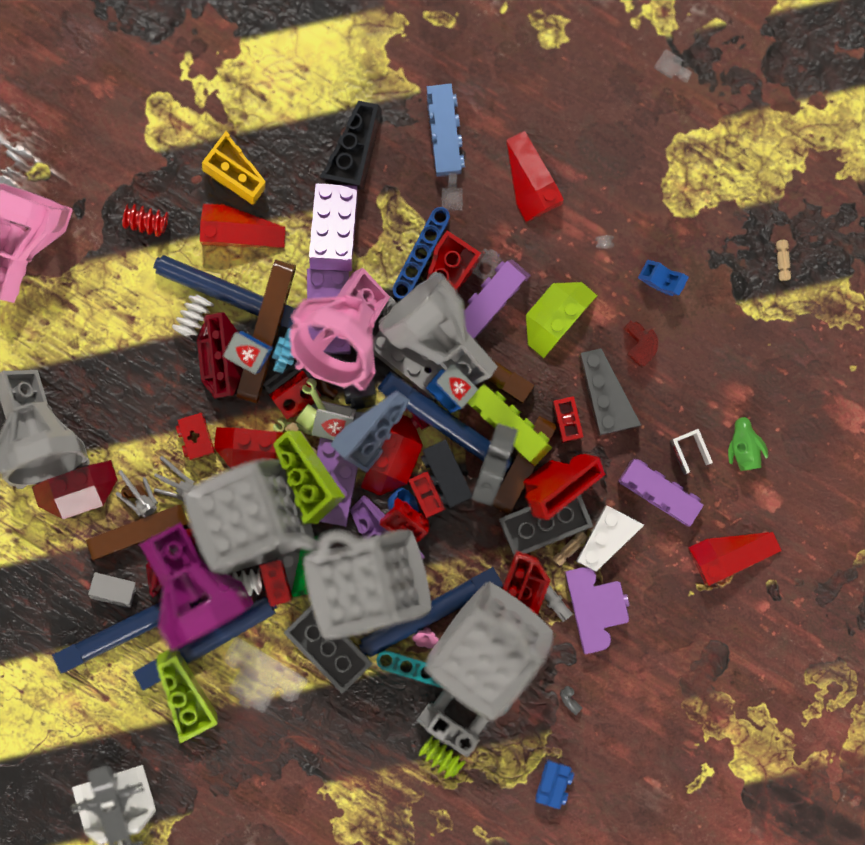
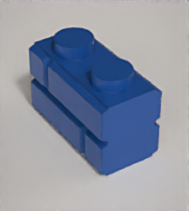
M546 759L535 802L560 809L561 804L565 805L568 793L565 792L567 784L571 785L574 777V772H571L572 768L568 765Z

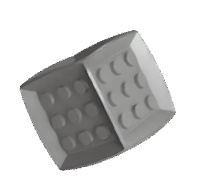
M262 459L232 468L184 492V502L194 536L211 571L216 573L237 572L278 558L299 547L313 551L317 550L318 541L313 539L314 535L311 524L303 523L301 518L303 516L300 507L296 505L294 500L296 498L292 487H289L287 473L285 469H282L279 460Z
M410 530L392 531L380 536L356 539L354 536L344 532H328L320 537L317 550L305 555L303 558L310 602L324 639L360 634L396 622L414 620L431 611L430 592L424 564L413 532ZM336 541L348 545L342 548L329 549V545Z
M486 582L463 606L440 640L435 644L428 656L426 671L442 687L466 706L489 720H495L523 691L546 659L553 643V630L522 602L493 583Z

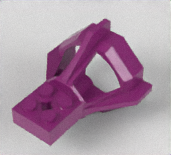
M181 523L140 544L163 585L158 629L171 651L221 625L253 605V601L242 581L225 573L211 571L209 566L204 563L205 561L200 559ZM206 595L209 600L195 608H190L189 603Z

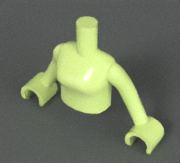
M312 378L308 379L307 383L312 388L303 385V392L311 394L317 408L326 411L316 392V381ZM309 404L296 419V422L299 424H295L299 427V431L312 436L317 410ZM281 417L277 421L282 426L274 424L273 430L283 432L291 422H287L285 418Z

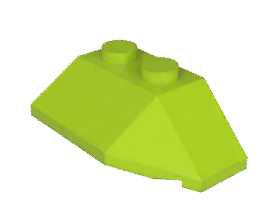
M582 282L553 283L526 314L528 346L544 359L597 295Z

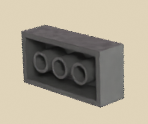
M581 495L548 520L534 517L530 506L498 519L513 557L516 551L526 554L593 527Z
M312 605L283 632L342 694L373 664L348 636L324 639L316 622Z

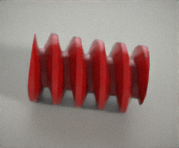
M127 204L123 214L122 225L124 229L130 226L132 231L138 228L140 233L147 230L148 235L155 231V236L159 237L162 232L163 234L165 233L169 214L166 212L161 217L160 210L153 215L152 208L145 213L144 206L137 211L136 204L131 209H129Z

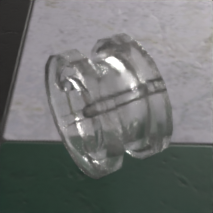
M614 236L595 237V241L598 242L596 248L614 247V243H612Z

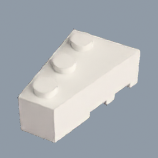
M606 505L576 562L593 571H597L644 525Z

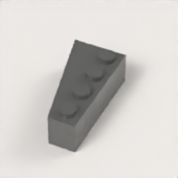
M602 349L581 353L579 355L598 436L641 426Z

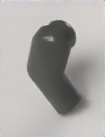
M566 686L564 690L561 689L560 696L564 705L577 715L583 707L572 698L575 691L570 686Z

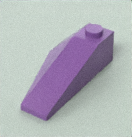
M362 496L350 509L358 532L362 534L363 538H372L389 533V531L380 526V519L385 514L366 496ZM420 552L421 557H422V560H423L425 557H424V555Z

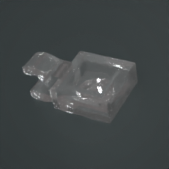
M665 49L654 66L656 70L670 79L675 74L686 83L692 74L691 71L681 66L683 60Z
M449 173L448 188H442V207L447 210H462L463 189H457V174Z

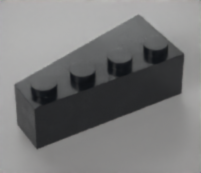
M363 101L357 102L346 124L347 126L328 160L325 170L320 175L324 182L336 185L357 186V189L364 190L382 114V109L378 104Z

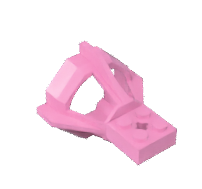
M0 183V300L14 303L20 291L22 278L26 274L27 263L31 262L38 252L66 232L72 208L4 183Z
M364 268L351 274L337 297L314 298L301 301L291 317L295 323L290 329L291 354L298 360L294 365L297 370L305 368L313 377L341 387L354 384L360 391L367 388L375 375L372 331L374 322L390 298ZM308 326L324 327L316 338L312 340ZM338 336L341 339L349 340L358 351L357 361L355 363L343 362L327 355L323 351Z

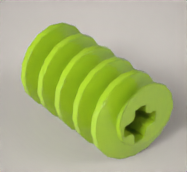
M432 735L420 749L419 756L427 754L425 762L432 759V768L439 765L438 773L446 771L444 778L447 779L450 776L453 778L466 761L463 760L458 763L460 756L457 754L452 757L453 750L445 751L447 744L444 743L439 746L440 740L438 738L432 740L434 736Z

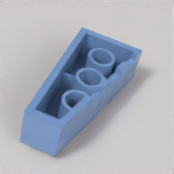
M452 83L427 86V102L436 177L461 174V168L465 167L464 156L459 154V147H462L461 135H457V127H460L459 115H455L454 107H457L456 94H453Z

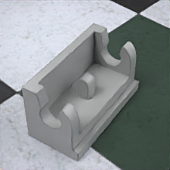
M95 572L88 595L91 599L131 608L136 591V582Z

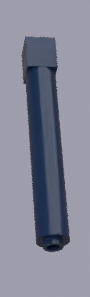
M162 255L161 258L157 257L153 269H156L155 274L259 316L264 296L168 256ZM286 305L280 327L285 329L292 328L295 322L291 317L296 308Z
M391 371L388 372L378 386L379 392L388 397L398 391L410 400L406 407L407 410L484 462L491 441L412 388L410 384ZM511 455L509 456L504 471L506 473L509 472L512 464L514 463L512 462L513 456Z
M491 567L431 600V611L428 614L414 620L396 622L384 626L360 639L361 644L358 646L365 655L371 658L462 608L486 582H491L498 587L503 586V583L494 567Z
M265 595L253 602V605L247 610L177 649L187 665L275 615V609L278 607L277 605L270 606L269 599ZM157 659L132 672L143 691L161 681L157 668Z
M201 598L189 603L190 608L193 609L198 606ZM161 602L53 654L52 657L60 673H66L158 627Z

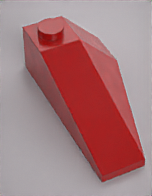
M523 131L507 139L516 205L525 222L562 205L564 199L526 132Z
M203 204L200 221V243L202 246L285 248L286 227L227 205Z
M447 230L435 247L427 279L434 272L441 273L456 290V293H458L482 259L483 254Z
M773 532L710 538L688 547L705 586L714 584L782 551Z

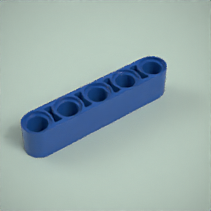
M437 207L432 211L393 286V296L396 300L400 301L406 296H399L396 293L398 287L405 286L408 289V293L416 287L434 253L436 245L449 224L450 215L447 209ZM436 214H444L446 220L441 223L437 222L434 218ZM432 231L436 233V239L433 241L427 240L425 238L427 232ZM418 250H425L427 256L424 259H418L415 254ZM415 268L418 273L415 277L410 278L406 275L407 269Z

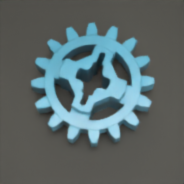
M291 328L287 330L284 338L279 336L272 354V358L276 359L273 371L281 374L284 372L287 364H293L295 358L291 354Z

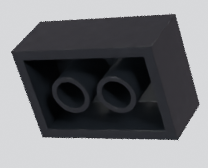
M446 439L424 449V455L421 456L425 468L430 467L433 473L430 477L435 488L439 486L442 492L439 494L443 505H448L449 509L472 499V493Z

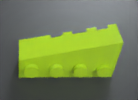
M483 384L467 403L495 429L498 423L517 429L518 433L513 446L536 466L552 449L548 444L550 439L542 432L537 434L533 430L535 425L527 418L523 421L518 416L521 412L512 404L508 407L504 403L506 398L498 391L494 394Z
M287 430L273 445L282 469H285L287 473V482L295 494L296 498L294 500L302 512L303 516L301 518L303 523L317 524L346 497L301 431Z
M177 648L172 651L169 649L157 655V668L180 743L218 724L216 710Z

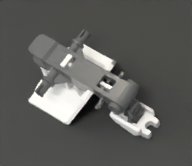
M143 765L113 774L110 766L93 769L88 773L89 782L72 787L77 804H72L71 808L78 807V809L72 811L74 814L79 812L84 833L98 845L107 842L108 845H115V842H118L119 845H143V841L132 843L130 835L140 832L156 812Z

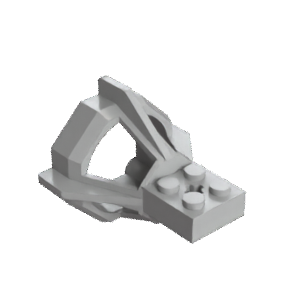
M432 273L426 281L417 285L391 309L388 315L382 317L379 321L380 330L394 346L401 349L407 346L434 361L435 364H441L445 370L451 364H454L474 385L490 378L498 367L466 331L463 301L441 273Z
M38 370L0 372V401L6 418L0 432V473L2 479L10 486L23 489L27 485L39 484L47 479L88 466L90 462L84 442L52 412V408L48 405Z

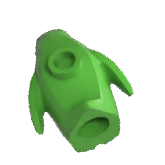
M741 417L735 422V430L728 450L729 462L733 464L735 455L740 471L762 468L761 450L765 458H768L767 446L762 438L753 430L750 420L746 417Z

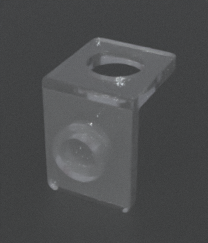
M484 248L482 251L483 257L472 273L485 281L488 277L492 278L496 272L494 270L501 263L502 259L496 251ZM482 263H488L491 266L489 274L484 275L479 271V266Z

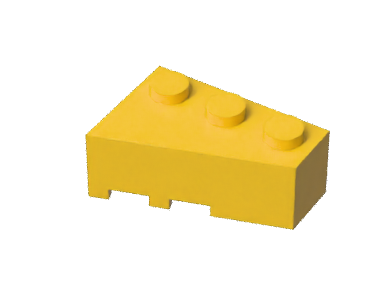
M225 131L203 160L202 171L254 205L265 190L266 181L244 156L242 150L234 143L229 133Z

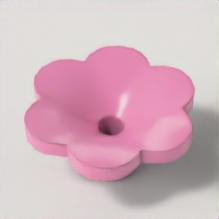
M424 628L423 631L420 630L412 636V640L419 647L433 648L439 641L430 628Z

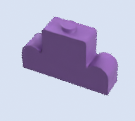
M584 567L565 571L583 653L588 654L606 649L610 645L611 637L604 628L629 621L626 607H629L627 594L623 595L621 584L618 581L593 586L596 581V575L590 568Z

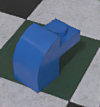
M650 260L646 261L638 277L647 285L670 296H673V294L680 295L689 278L684 273L671 271L661 263Z

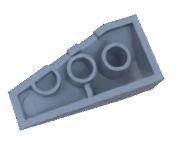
M398 391L394 392L343 428L330 445L344 459L367 473L382 454L383 450L381 447L385 439H390L392 435L390 430L393 424L399 422L410 400Z

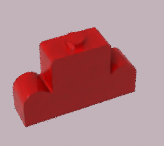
M580 454L570 460V464L550 460L526 478L523 483L527 491L526 498L533 516L544 520L550 519L601 479L605 472L600 458L588 454Z

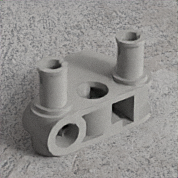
M443 689L434 704L428 703L416 721L439 740L450 745L468 758L479 743L478 735L489 720L478 713L471 725L464 729L445 715L444 710L454 696L446 689ZM439 718L449 723L444 731L439 727L436 730L433 728ZM469 738L471 745L462 748L460 740Z

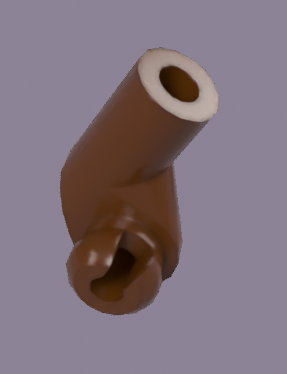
M315 378L318 392L334 401L338 391L331 388L327 381Z
M127 485L121 490L123 498H136ZM133 485L141 496L146 495L149 497L142 486Z

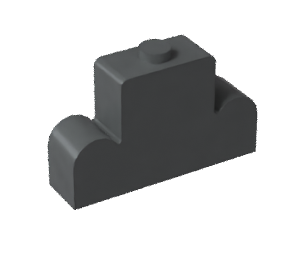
M498 423L472 494L473 500L492 506L518 433L517 429Z

